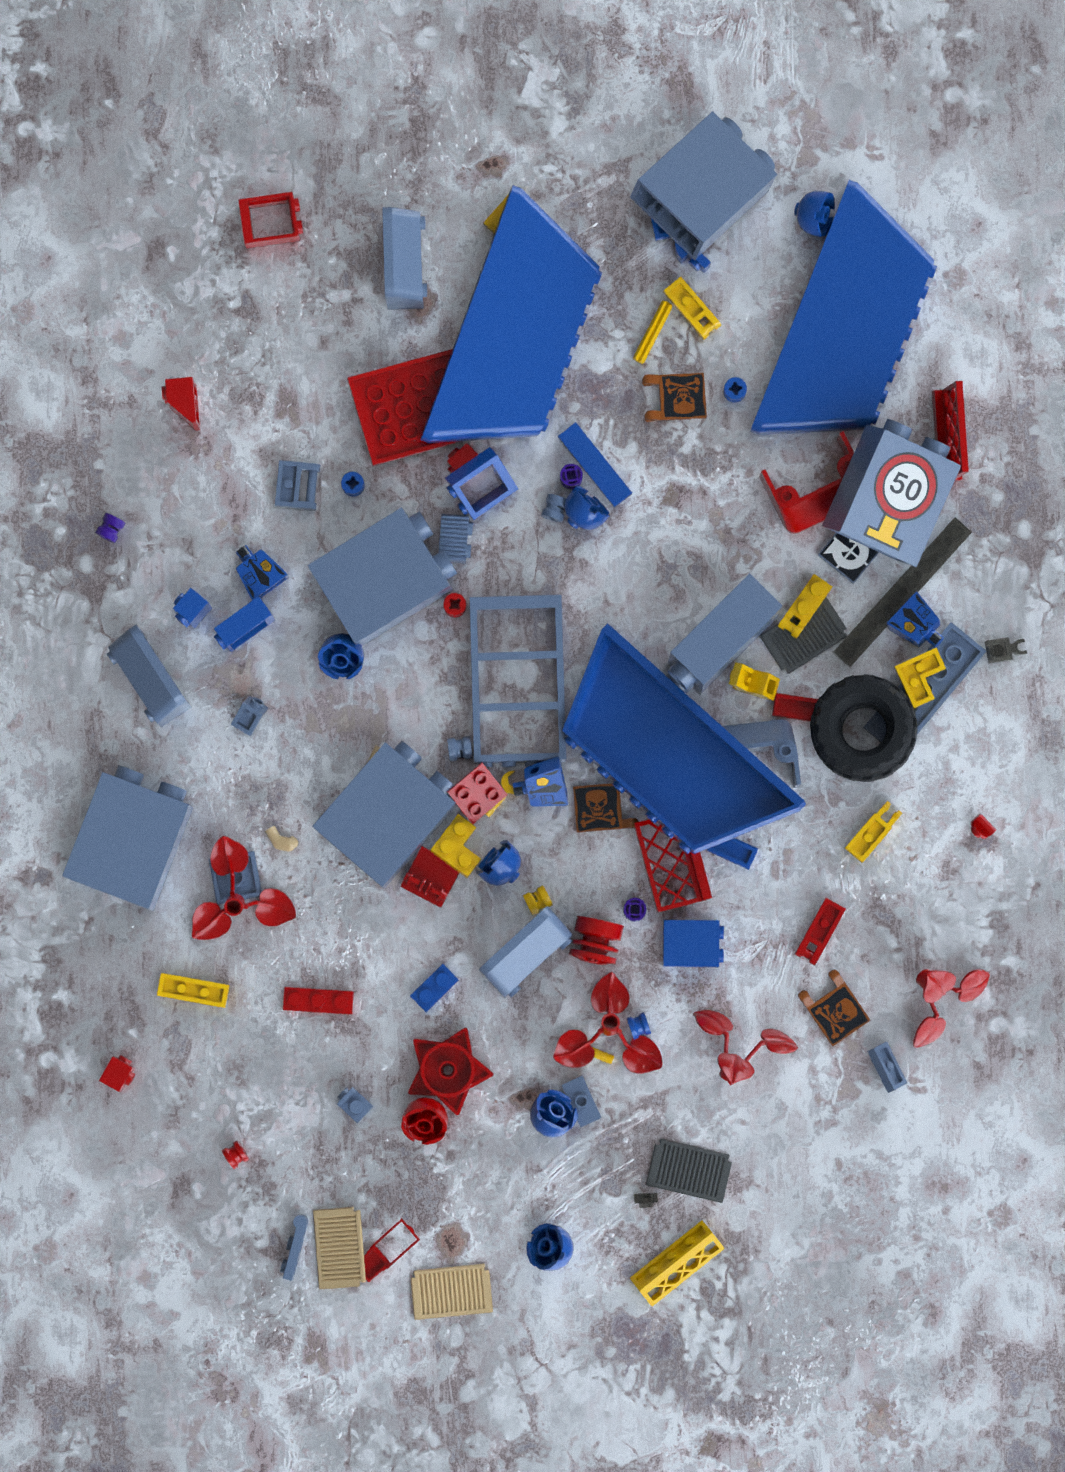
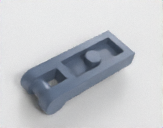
M298 1215L293 1220V1224L296 1227L294 1237H289L286 1250H290L288 1260L283 1259L280 1272L284 1273L283 1279L292 1281L294 1279L308 1226V1218L305 1215Z

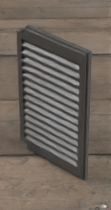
M826 597L797 639L792 637V633L785 628L784 630L779 628L778 624L759 637L781 671L786 669L787 673L790 674L846 638L847 634L844 633V630L847 628ZM794 616L790 620L796 626L800 622Z
M660 1139V1145L655 1144L646 1181L647 1186L723 1203L732 1162L728 1161L729 1154L666 1139Z

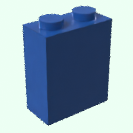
M663 920V967L718 968L719 963H724V949H719V939H724V926H720V920Z

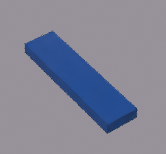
M576 422L558 436L614 508L632 495L631 490Z

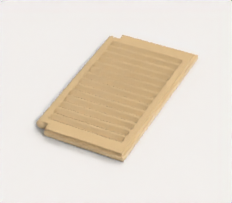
M354 1207L313 1210L319 1289L359 1287L360 1282H366L360 1210L354 1211Z
M485 1264L414 1270L415 1277L410 1278L414 1320L493 1312L489 1270H484Z

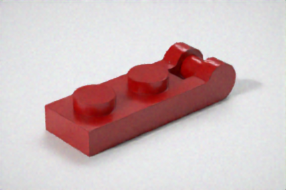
M825 898L794 955L800 958L801 956L809 960V963L815 966L846 908ZM809 942L817 946L814 952L807 949Z

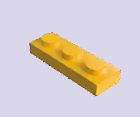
M161 973L157 996L226 1008L230 985Z

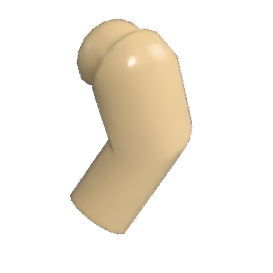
M275 826L265 831L277 850L289 852L298 846L296 837L280 836Z

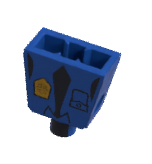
M245 545L236 552L243 562L236 567V570L252 600L258 596L260 599L289 578L288 574L262 549L253 554L248 546Z
M915 592L887 622V627L891 632L918 648L925 641L936 648L944 639L936 631L941 625L940 619L918 592Z
M559 756L526 767L524 769L525 781L513 783L514 795L528 794L530 805L533 807L568 805V792Z

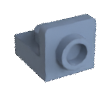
M249 696L242 703L231 725L251 736L269 708L259 698Z
M354 1087L350 1090L345 1088L337 1097L340 1100L337 1105L356 1123L374 1107Z

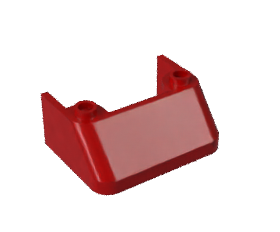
M844 431L840 432L837 437V441L845 455L837 463V471L841 478L801 498L792 486L784 485L775 489L766 470L761 471L759 478L784 528L789 533H801L825 520L854 454Z

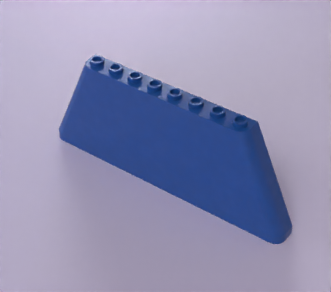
M850 179L848 181L750 431L752 433L770 435L864 430L866 425H876L880 412L876 411L879 403L884 404L888 391L884 389L887 382L892 383L897 370L893 369L895 361H901L905 349L901 348L902 343L910 338L913 328H910L909 325L912 319L917 320L921 307L917 306L920 298L925 299L929 286L925 284L928 277L933 279L937 266L934 265L935 260L858 182Z
M512 185L422 432L421 441L439 443L536 437L541 431L545 432L550 419L546 418L549 410L553 411L557 401V398L554 397L556 389L560 390L565 377L561 376L564 368L568 369L572 359V356L569 355L571 347L575 348L580 337L579 334H576L579 326L583 327L587 314L584 311L586 305L590 306L595 293L591 291L594 284L598 285L602 272L599 271L600 266L522 188Z
M607 623L601 629L562 730L566 735L564 741L572 749L577 747L582 752L580 754L587 763L591 764L593 762L598 766L596 770L605 779L610 777L614 781L612 785L621 794L626 792L630 796L629 801L636 808L642 807L646 810L647 813L645 815L651 822L655 824L658 821L663 826L661 830L670 839L675 837L680 842L678 846L686 854H689V852L693 854L699 853L799 812L806 805L804 799Z

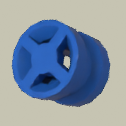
M739 377L730 378L724 386L723 393L725 398L732 403L742 401L747 392L746 383Z
M348 472L342 477L341 486L344 493L348 496L357 497L364 491V480L359 473Z
M644 1012L640 1013L638 1017L626 1018L634 1040L638 1039L642 1034H651Z

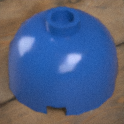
M812 191L807 193L800 203L796 204L794 214L797 216L800 228L805 233L818 237L827 235L833 221V217H829L830 209L835 210L833 193Z
M575 486L566 498L564 508L566 515L569 517L567 522L575 529L580 527L584 530H594L599 528L610 517L608 515L609 511L598 498L586 495L588 490L581 486Z
M338 633L328 637L318 652L319 667L326 675L333 679H339V677L351 679L355 677L363 666L364 650L362 645L355 644L350 635L345 633Z
M508 840L501 841L502 847L498 850L493 847L478 865L481 871H476V874L490 885L500 886L507 882L513 883L520 875L518 872L521 867L520 854Z
M548 1090L545 1093L539 1094L530 1108V1120L537 1132L543 1136L550 1138L560 1137L570 1131L578 1119L576 1107L573 1109L570 1104L572 1100L564 1093Z
M546 1223L539 1225L532 1231L531 1242H527L526 1248L528 1259L533 1266L544 1271L560 1270L569 1263L574 1247L571 1236L564 1228Z

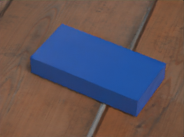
M733 838L708 848L707 851L749 870L758 848Z

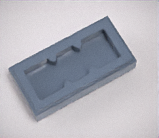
M583 1076L561 1085L565 1094L572 1100L570 1104L573 1109L575 1107L577 1109V1121L580 1127L602 1118Z

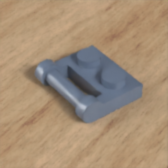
M279 460L275 507L315 511L317 505L315 503L317 473L320 472L321 465ZM302 471H308L306 501H299Z

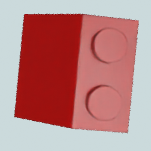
M193 377L165 379V386H162V398L165 400V404H168L170 409L195 431L200 430L197 385Z

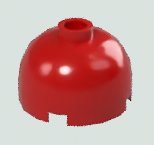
M426 1097L418 1098L408 1104L404 1110L401 1128L404 1135L411 1141L416 1139L422 1141V1144L425 1145L433 1144L442 1140L447 1131L448 1115L444 1106L437 1100Z

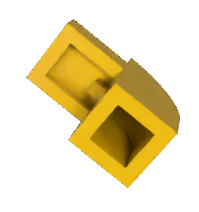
M735 662L730 672L728 684L737 691L774 701L780 679L770 673L754 670L742 663Z

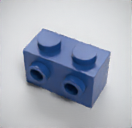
M192 588L185 595L181 593L173 603L175 604L173 609L177 613L175 617L186 628L190 625L195 629L212 609L209 602Z

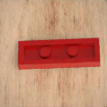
M284 987L283 1010L353 1015L354 991Z

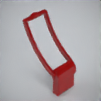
M402 1218L381 1236L364 1255L365 1275L368 1282L381 1271L391 1267L420 1240L415 1234L414 1229L407 1225ZM402 1222L417 1240L390 1263L376 1245Z

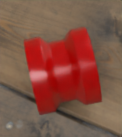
M451 593L444 599L443 605L447 615L457 618L465 613L467 608L466 600L461 594Z
M238 1140L233 1142L232 1147L221 1150L233 1169H236L242 1161L246 1162L249 1160V1156Z

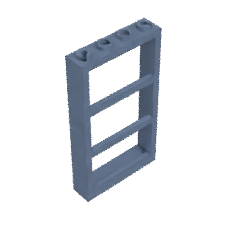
M562 595L470 597L474 764L483 762L486 768H491L494 763H502V767H516V763H525V766L528 767L559 756L562 765V762L566 761V742L564 741L566 735L562 731L565 724ZM555 608L556 651L478 653L477 610ZM556 659L558 702L479 704L478 661ZM558 710L559 753L481 755L480 712Z

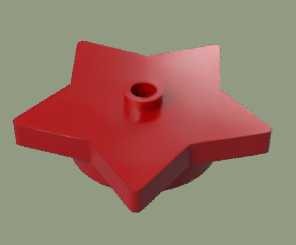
M463 1028L443 1042L421 1039L413 1040L420 1068L408 1091L410 1095L437 1096L454 1114L459 1115L469 1089L494 1076L492 1071L472 1055L467 1028ZM446 1066H451L453 1069L450 1075L444 1073Z

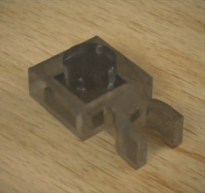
M1009 637L985 641L988 664L1013 660L1012 654L1016 656L1027 654V650L1019 651L1017 645L1024 643L1025 639L1014 641L1012 644H1010Z
M657 1192L634 1194V1204L639 1203V1208L653 1207V1203L658 1202Z

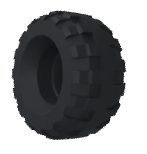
M867 674L845 677L828 687L816 702L810 722L812 743L822 762L835 774L851 781L873 782L886 778L902 767L914 749L918 731L914 709L903 691L886 679ZM860 708H870L877 711L883 717L886 724L884 739L877 747L870 750H857L851 747L843 736V724L846 717Z

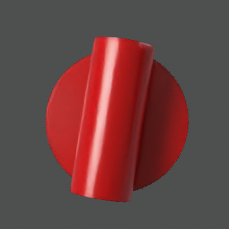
M981 813L971 821V832L977 838L986 839L997 830Z

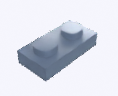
M884 1042L867 1051L888 1093L907 1084L888 1042Z

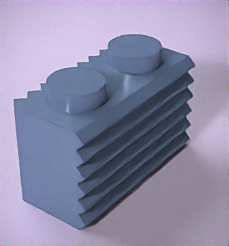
M441 515L439 552L444 550L451 563L466 564V558H471V544H467L468 535L472 536L473 522H469V516Z

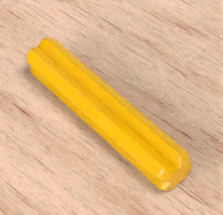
M661 301L633 356V360L640 364L645 362L672 309V304L669 302Z

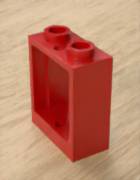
M293 192L238 199L246 249L300 241L299 234H303L302 220L297 221L296 212H300L299 199L294 198ZM289 203L293 233L254 239L250 209Z

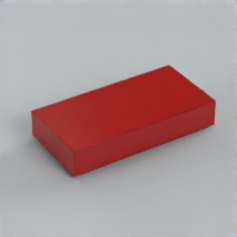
M776 693L772 716L811 722V716L818 699Z

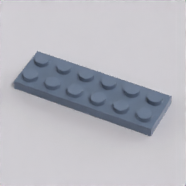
M952 622L941 633L944 639L937 646L946 669L926 678L935 699L914 708L917 719V734L986 653L984 648ZM931 645L927 651L934 649V647ZM900 683L897 687L901 689L903 693L906 695V692L902 684ZM876 711L863 728L879 742H882L886 733V724L883 717Z

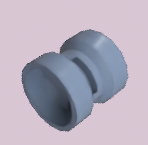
M547 494V505L542 510L541 516L545 519L562 523L566 498Z
M470 736L463 737L460 740L455 738L447 739L450 761H457L458 758L473 759Z

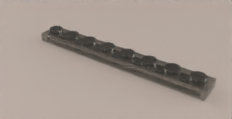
M955 517L922 553L917 567H909L833 653L850 668L885 630L887 622L915 592H919L969 537L972 531Z

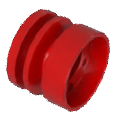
M577 916L574 931L582 934L583 939H572L571 943L579 945L581 948L580 950L570 949L569 955L578 958L580 961L592 964L616 965L617 959L607 956V953H618L619 950L609 944L610 941H621L624 926L600 919Z

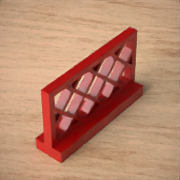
M955 381L943 390L932 391L935 440L951 447L946 458L961 465L955 481H961L962 476L969 472L963 381Z
M649 819L633 824L657 913L707 901L712 898L700 852L696 854L689 852V854H686L682 850L679 857L667 851L673 840L680 843L675 837L669 840L665 849L653 842L659 831L665 834L661 830V824L656 826ZM649 825L656 829L651 840L642 836L641 826ZM651 845L662 851L657 862L648 858L647 851ZM665 854L676 860L671 871L659 865ZM679 862L688 868V874L685 879L673 873ZM657 868L668 874L663 885L654 881L653 874ZM671 876L683 882L677 893L665 887ZM685 884L693 888L695 898L686 900L679 895ZM664 890L673 895L674 898L670 905L661 907L659 896ZM677 898L682 901V902L675 903V901H676Z

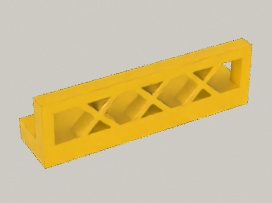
M701 1220L631 1276L630 1280L648 1303L654 1306L725 1248L703 1220ZM712 1241L716 1244L709 1251H704L705 1247ZM696 1258L692 1265L686 1266L688 1260ZM678 1272L673 1280H668L672 1273ZM659 1287L658 1292L652 1297L647 1294L653 1288Z

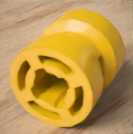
M543 885L538 887L533 893L528 892L522 895L532 916L539 913V910L542 908L553 906Z

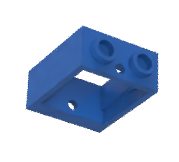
M491 447L445 477L449 484L446 489L453 499L457 497L460 501L457 504L463 515L468 514L473 520L518 490L517 485L502 461ZM491 465L502 484L470 505L460 486Z
M258 596L216 626L214 630L217 634L214 638L223 650L228 648L232 652L274 622L275 619Z

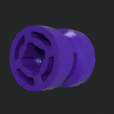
M575 464L565 465L560 472L562 486L573 490L575 486L581 485L583 478L581 468Z
M105 513L102 518L103 523L97 528L95 534L112 543H116L118 532L124 528L126 523L109 513Z
M630 898L624 905V916L633 922L640 921L646 914V904L640 898Z

